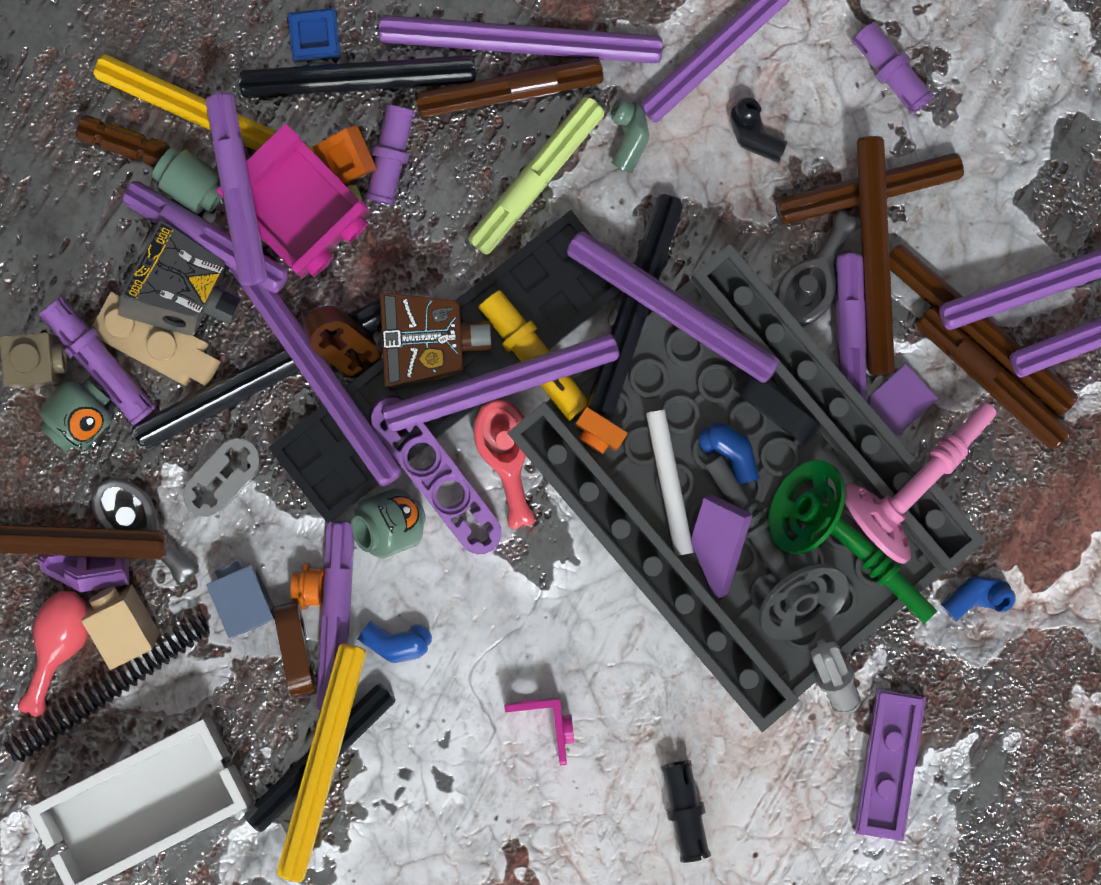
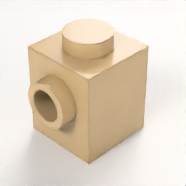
M132 584L119 591L114 586L106 588L89 600L90 605L81 622L110 670L153 650L160 632Z

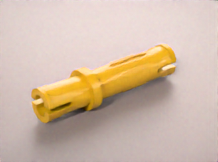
M498 290L480 304L479 309L503 338L502 346L507 352L513 351L521 362L551 353L535 333L538 329L533 321L527 323L501 290ZM570 375L556 379L563 387V391L553 381L541 384L540 386L569 421L587 407V397Z

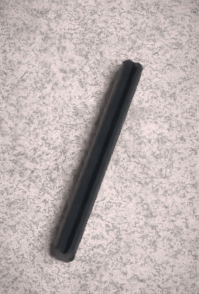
M380 298L347 314L369 331L370 334L382 329ZM326 329V331H328L333 336L337 333L336 330L329 331L328 329ZM283 347L138 422L132 427L135 439L143 449H150L300 370Z

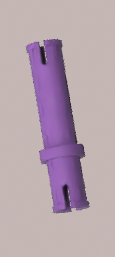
M63 295L38 314L66 346L64 352L69 358L74 356L83 365L95 382L123 412L132 426L156 408V404L140 389L134 379L97 337L100 334L94 326L89 328L65 300Z

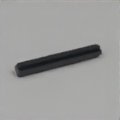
M375 685L351 709L338 758L395 703V697L384 685ZM310 750L245 812L244 817L246 821L256 831L263 832L297 799Z

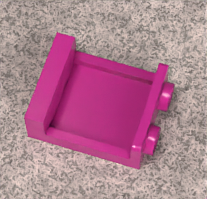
M286 123L246 161L260 237L301 279L308 273L313 277L321 273L334 259L330 252L343 239L347 243L355 240L369 225L365 220L371 213L369 208L302 142L300 137ZM220 186L216 190V192L223 198V192Z

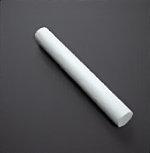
M665 410L646 413L674 554L680 556L694 553Z

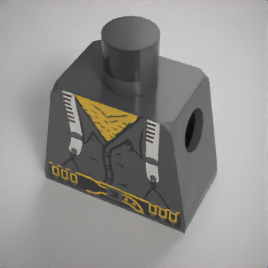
M160 220L120 295L118 315L185 335H194L205 314L231 325L241 305L242 298L219 288L225 268V263L222 259Z

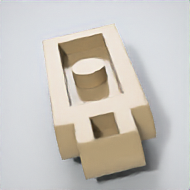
M110 292L92 325L100 333L97 337L101 341L184 386H187L191 378L208 387L221 361L205 353L209 344L193 335H185L118 315L120 296Z

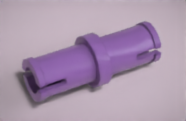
M876 22L866 26L851 40L878 72L875 76L881 84H888L906 106L910 115L921 110L935 97V94L928 89L909 65L911 62L909 56L905 52L900 54Z
M385 105L386 111L378 146H372L371 156L375 157L374 164L377 169L371 172L367 194L365 193L364 198L374 202L395 205V195L402 165L408 164L410 156L405 152L413 117H415L416 112L399 106Z

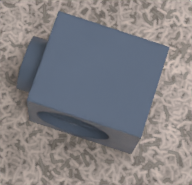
M241 560L214 571L217 580L206 584L228 638L239 636L275 620L274 606L256 565L244 568Z

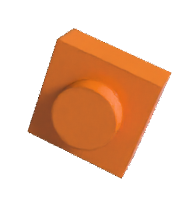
M358 125L347 127L313 146L316 156L346 186L377 169Z
M588 407L585 408L575 425L576 428L582 431L579 440L601 454H604L607 448L616 453L628 434Z

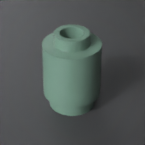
M172 146L161 157L152 172V178L159 182V189L196 215L204 209L210 213L222 199L216 192L221 186L218 171L187 149L181 152Z

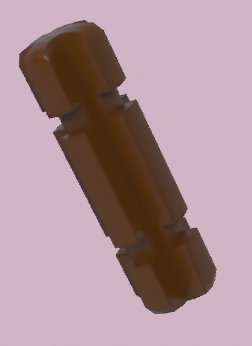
M89 115L82 116L76 130V137L82 142L93 146L99 143L102 149L137 161L139 158H143V162L154 167L170 148L164 141L152 137L147 140L144 134L109 122L107 125H103L104 122Z

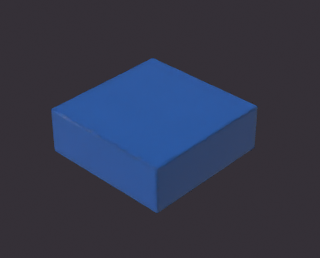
M335 8L288 13L291 52L294 63L341 58Z

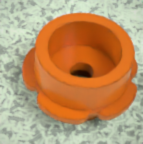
M306 562L302 566V572H293L290 587L291 599L299 601L301 609L306 610L309 606H322L324 568H312L311 564Z

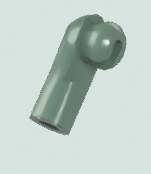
M620 99L613 105L610 117L614 123L622 125L624 137L611 163L626 172L633 173L648 143L649 129L642 106L635 101L630 103L626 99Z

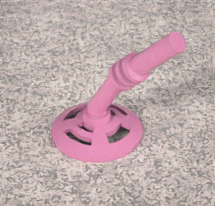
M981 403L953 435H946L935 449L930 452V461L894 497L887 495L881 500L859 485L850 482L845 485V504L850 513L875 545L894 561L905 564L911 559L909 541L901 525V522L906 519L905 512L943 474H951L968 455L967 448L997 414L994 407L990 404Z

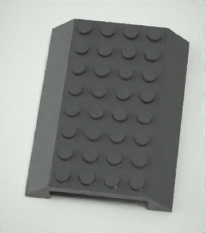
M729 244L694 273L691 280L676 292L778 358V367L766 383L820 425L819 430L806 446L790 436L733 390L734 386L746 373L745 371L654 311L645 319L614 415L610 418H605L628 433L616 453L607 448L604 454H601L579 440L582 431L576 428L575 425L583 411L569 421L551 399L546 403L540 404L507 434L763 733L800 701L798 697L816 682L817 670L810 655L811 650L817 647L816 641L824 638L826 643L836 642L843 658H845L905 605L885 584L879 586L876 583L878 577L871 578L869 576L871 570H864L861 567L863 561L830 534L818 547L806 553L791 554L782 549L780 550L794 572L815 564H830L838 567L846 576L849 584V591L844 605L831 621L806 637L791 641H778L768 637L760 626L759 612L764 599L778 582L750 538L744 541L729 592L721 598L713 595L695 551L694 553L680 556L674 554L646 413L665 410L691 537L703 498L714 495L727 501L705 466L709 461L722 454L718 452L708 454L702 450L699 444L701 431L705 428H710L714 423H725L750 440L760 479L740 484L750 502L756 501L758 504L755 510L763 512L764 515L761 520L769 521V511L773 497L785 477L796 467L808 461L822 460L830 463L839 470L845 485L849 482L859 485L881 500L887 495L894 497L923 467L735 248ZM599 366L584 370L573 379L587 399H589ZM722 455L733 473L730 459ZM829 478L828 485L831 486L836 493L835 485L833 481ZM810 479L805 482L794 494L791 501L796 502L800 495L813 488V480ZM936 482L905 512L906 519L901 522V525L909 541L911 559L905 564L898 563L901 566L899 572L921 592L942 573H949L986 541ZM825 493L824 500L829 502L828 496ZM844 502L841 517L878 548L858 525ZM786 518L788 535L794 541L798 535L792 531L789 518ZM800 520L801 526L804 529L807 523ZM821 530V531H819L818 533L814 534L813 539H814L816 536H818L823 530ZM827 574L821 575L826 582L827 589H831V577ZM812 581L809 585L812 589H816V582ZM782 600L780 607L784 609L786 602ZM817 603L816 607L805 615H795V622L815 612L821 604ZM770 607V619L774 622H778L779 617L775 614L772 607Z

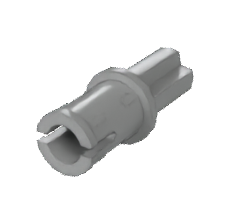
M824 638L816 641L817 647L810 652L817 670V685L822 691L827 693L835 713L839 715L852 714L861 704V697L853 682L855 678L854 669L849 662L844 660L836 642L826 643Z

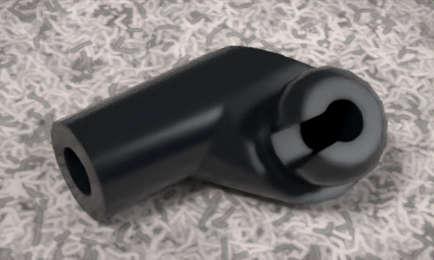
M749 97L740 99L736 106L732 108L730 117L737 143L747 151L779 163L788 141L765 132L759 114L762 109L758 101Z

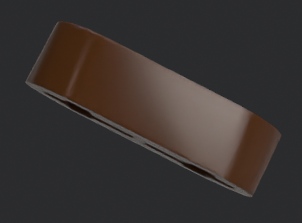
M324 306L312 311L306 317L303 328L310 346L318 355L343 374L350 377H359L381 359L380 350L370 332L341 309L335 306ZM326 329H328L329 331L336 330L337 333L333 336L328 331H326ZM352 348L359 354H356L354 352L348 353L347 350Z
M299 602L274 606L276 630L290 695L297 696L316 692L313 665Z

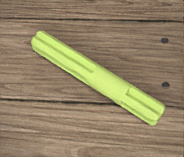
M588 96L583 97L527 166L524 167L499 197L493 207L469 234L468 240L477 250L486 255L490 254L548 185L549 181L603 118L604 109L599 103Z

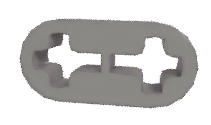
M240 438L231 439L222 444L184 487L183 498L187 508L197 516L203 517L216 516L224 511L261 469L262 457L256 445ZM247 448L250 454L246 460L251 465L247 471L237 468L227 478L223 472L232 462L228 456L229 452L232 449L242 452ZM219 478L223 483L213 494L218 500L216 505L212 507L209 504H203L201 507H198L195 503L199 498V494L195 491L197 486L201 484L204 487H209Z

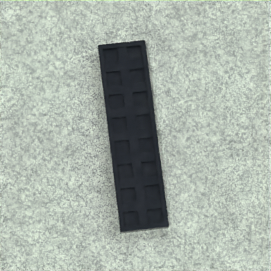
M570 210L455 301L460 303L461 322L489 321L479 309V306L492 294L501 290L527 323L533 321L538 328L535 333L546 347L551 350L622 294L623 291L567 254L568 246L576 234L586 232L592 236L574 212ZM490 323L492 350L463 352L464 373L398 389H387L385 387L384 360L382 358L347 385L345 390L370 424L369 412L372 405L377 399L385 395H396L406 400L520 363L521 361L513 351L507 352L502 346L503 338ZM481 404L424 422V424L437 440ZM324 405L268 448L327 524L334 521L379 485ZM385 418L379 424L382 428L387 426ZM415 425L410 433L406 428L396 431L401 439L394 441L392 444L395 448H399L406 437L420 432V428ZM417 443L413 445L407 455L408 462L428 447L429 444ZM394 458V460L397 462V464H398L399 467L401 468V465H400V464L398 463V461Z

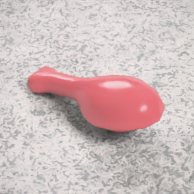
M495 399L480 407L474 423V441L481 457L500 475L509 508L507 516L508 526L515 530L522 525L532 526L535 522L534 512L527 504L521 480V469L526 455L507 434L524 419V416L508 400Z
M59 591L50 596L40 607L34 620L32 631L37 664L28 690L20 698L17 706L19 711L30 713L31 716L36 718L43 716L45 713V697L53 674L62 663L74 656L84 646L89 633L81 622L88 606L86 601L75 591Z

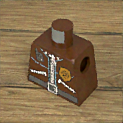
M380 293L384 378L387 389H398L464 373L463 352L492 350L490 321L461 322L459 301Z

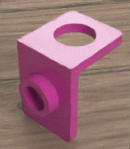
M560 697L505 703V712L554 707L560 766L567 765L565 744L574 743L572 715H562Z

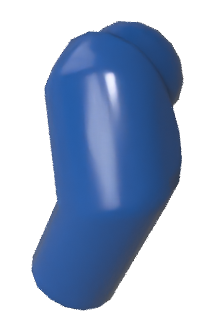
M714 423L710 428L708 427L701 431L699 444L702 450L708 454L718 452L729 458L734 476L739 484L760 479L748 437L725 423Z
M973 576L940 605L957 622L974 606L995 609L998 612L1008 611L1014 606L1016 595L1010 585L1002 579Z
M370 620L357 640L388 662L399 663L419 659L426 654L428 646L432 642V635L428 628L420 624L412 625L407 632L391 635Z

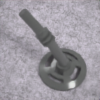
M720 455L709 461L705 466L727 502L753 514L745 539H751L778 582L761 605L759 612L761 628L768 637L778 641L796 640L816 632L831 621L844 605L849 591L846 576L838 567L830 564H815L794 572L779 547L772 540L767 530L769 526L768 520H761L764 515L763 512L755 510L758 504L756 501L750 502L723 456ZM827 574L831 577V589H827L826 582L821 575ZM812 581L816 582V589L810 587L809 584ZM782 600L786 602L784 609L780 607ZM817 603L821 604L815 612L795 622V615H805L811 612ZM770 607H772L775 614L779 617L778 622H774L770 619Z

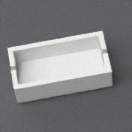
M210 716L26 810L46 849L63 840L65 841L68 849L51 858L63 884L97 885L249 807L254 802L235 764L225 768L222 759L230 754Z

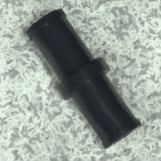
M691 760L672 762L670 763L671 766L665 764L661 766V771L664 774L670 808L666 809L668 820L674 822L680 851V862L702 860L701 856L704 859L709 858L711 852L708 849L702 815L706 811L704 802L698 801L691 767L692 762Z

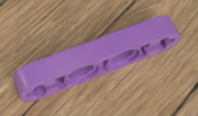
M385 395L377 399L369 412V420L373 430L454 536L471 553L486 554L494 550L502 536L498 520L425 424H418L420 432L406 437L399 448H395L392 443L400 440L401 437L397 432H391L387 426L382 428L379 425L384 420L381 411L385 406L404 399L396 395ZM414 426L406 428L409 433L412 431ZM417 443H427L434 449V460L424 469L414 468L408 462L407 455L409 449ZM446 481H456L463 487L462 500L454 506L447 507L441 505L437 500L436 493L438 487ZM473 501L478 505L476 508L469 510L473 517L481 525L486 522L491 524L486 529L489 537L483 542L478 538H473L470 541L467 539L472 531L462 516L456 523L451 521L452 517L464 513Z

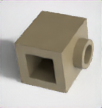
M50 333L0 337L4 386L13 389L60 386L63 383L62 373L67 371V355L64 352L65 346L59 343L58 337Z

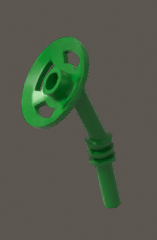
M822 460L808 461L792 470L778 487L770 506L768 522L770 535L774 543L788 553L802 554L815 549L832 534L863 561L861 567L864 570H871L869 573L871 578L878 577L876 583L879 586L885 584L922 624H925L937 610L899 572L901 566L898 563L892 564L893 559L889 556H884V552L880 548H876L841 517L845 502V484L839 470ZM829 478L833 481L835 485L836 493L834 489L828 485ZM812 479L813 488L800 495L796 502L791 501L797 490L805 482ZM825 493L828 496L829 502L824 500ZM786 518H789L792 531L798 535L794 541L788 535ZM800 520L807 523L804 529L801 526ZM823 530L818 536H816V537L813 539L814 534H816V533H818L819 531Z

